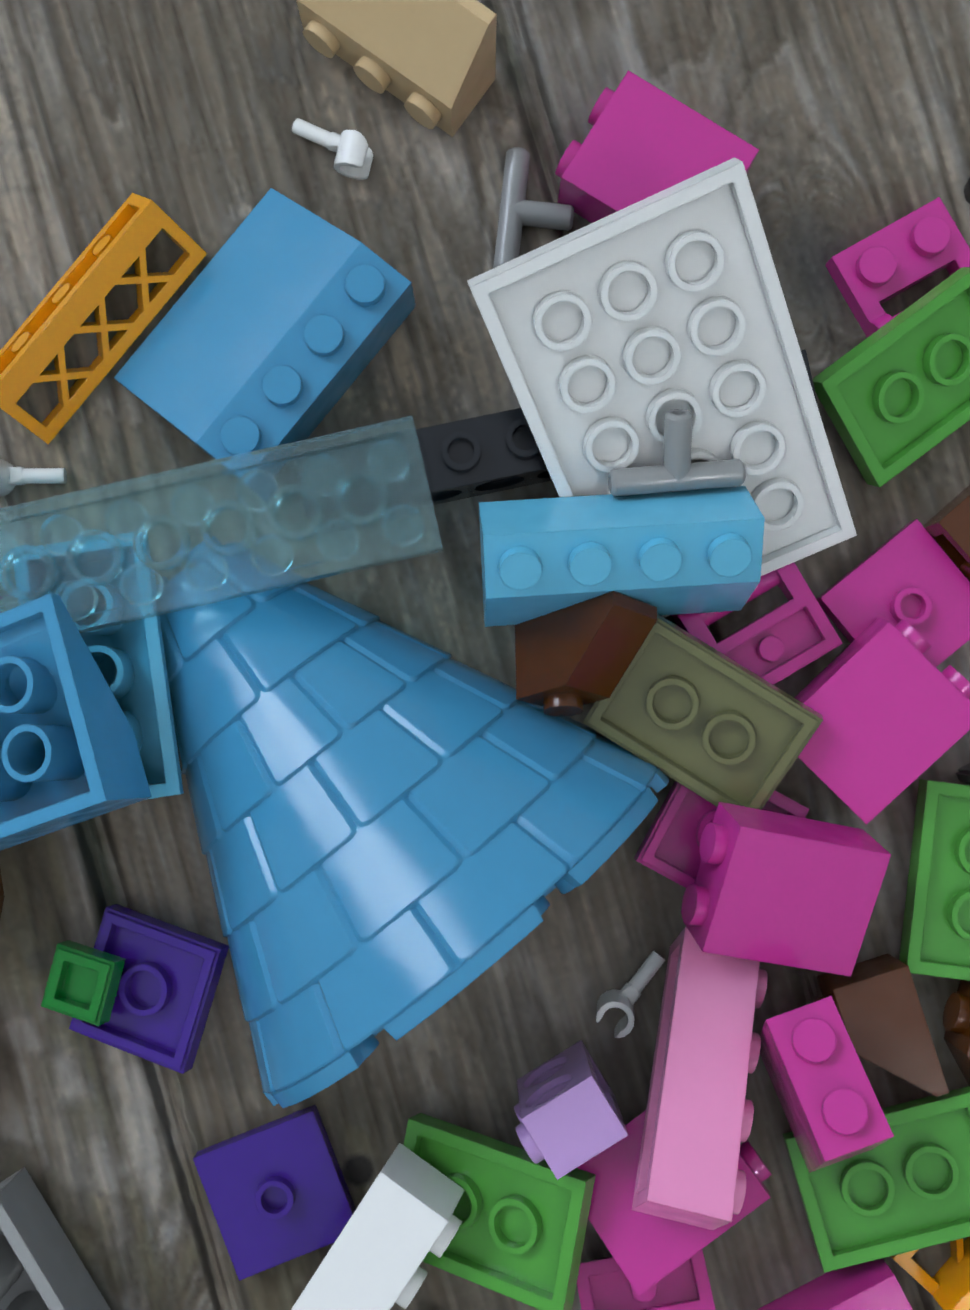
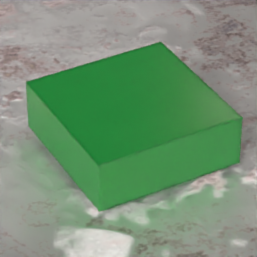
M71 940L57 943L41 1007L96 1026L109 1022L126 959Z

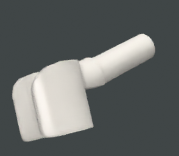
M300 118L294 121L292 126L294 134L319 144L330 151L337 152L334 169L338 173L356 180L368 178L373 160V152L368 147L366 138L360 132L344 130L340 135L335 132H329Z
M0 459V497L8 495L16 485L66 484L67 482L65 468L13 467L9 462Z
M652 951L628 983L626 982L621 990L612 989L600 996L596 1010L597 1023L610 1008H620L626 1013L614 1029L615 1038L625 1037L633 1029L635 1020L634 1004L641 996L642 990L665 962V959L655 951Z

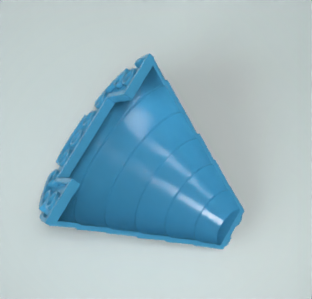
M212 537L197 546L187 556L186 561L190 566L170 581L168 577L156 580V593L181 773L186 775L201 851L207 858L223 937L228 939L244 1018L249 1022L263 1094L273 1106L279 1104L282 1108H285L317 1094L359 1068L379 1045V1041L375 1036L380 1031L385 1029L397 1041L502 958L543 922L541 915L550 906L549 901L545 898L549 893L557 888L561 894H566L574 888L581 886L626 841L659 801L650 788L652 787L658 793L668 785L669 776L656 766L643 761L613 741L598 735L597 731L568 716L546 715L543 712V706L517 700L516 688L452 659V654L379 621V616L307 583V579L240 543H231L223 546L217 537Z

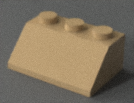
M296 0L304 29L303 35L314 49L328 58H333L335 54L353 66L355 74L367 87L380 94L387 90L404 103L405 109L414 120L428 129H434L437 126L453 137L495 80L497 14L477 0Z

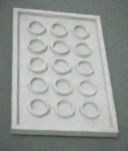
M734 157L467 280L559 497L611 494L608 488V474L612 469L663 465L664 416L670 410L683 409L689 411L693 416L691 463L740 459L745 465L746 477L741 486H746L765 518L761 576L857 536L743 161Z

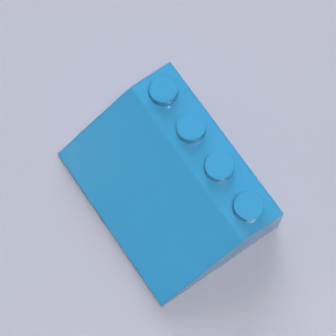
M270 188L114 376V379L257 495L261 496L416 307L412 282L359 240L273 188Z
M49 593L0 613V851L151 798L134 731L60 596Z

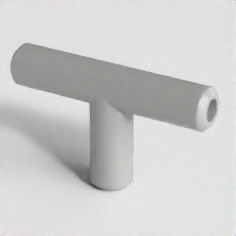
M513 147L506 151L493 268L519 257L523 226L569 231L573 226L574 207L572 205L526 200L530 153L521 147Z
M674 409L667 412L664 416L663 465L612 469L608 474V488L613 496L735 487L741 486L744 483L746 470L744 463L740 459L691 463L693 416L687 410Z

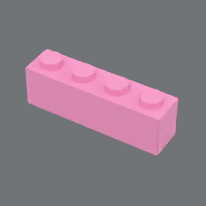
M687 927L682 930L669 949L632 1210L715 1230L732 1222L733 1214L738 1215L745 1199L746 1174L745 1171L738 1169L740 1143L747 1141L753 1124L752 1100L745 1099L748 1073L752 1074L755 1071L760 1055L761 1038L758 1033L752 1031L755 1008L759 1009L764 1001L768 977L766 970L759 969L760 961L702 952Z

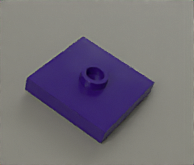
M118 904L106 907L94 948L126 959L110 1021L96 1026L72 1017L69 1029L184 1074L193 1067L229 945Z
M316 1104L199 1150L193 1158L239 1281L334 1243L356 1210Z

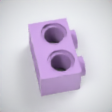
M582 1040L517 1080L519 1103L514 1106V1111L521 1123L515 1127L517 1135L531 1160L538 1164L545 1159L557 1180L628 1136L615 1095Z

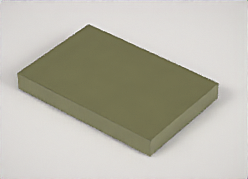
M657 614L658 620L610 698L595 702L583 723L643 761L656 766L664 774L715 806H718L719 802L762 810L822 723V715Z

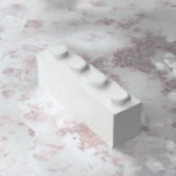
M399 1143L291 1310H390L394 1303L406 1309L428 1274L419 1265L429 1251L440 1258L462 1223L459 1218L453 1215V1212L464 1189Z

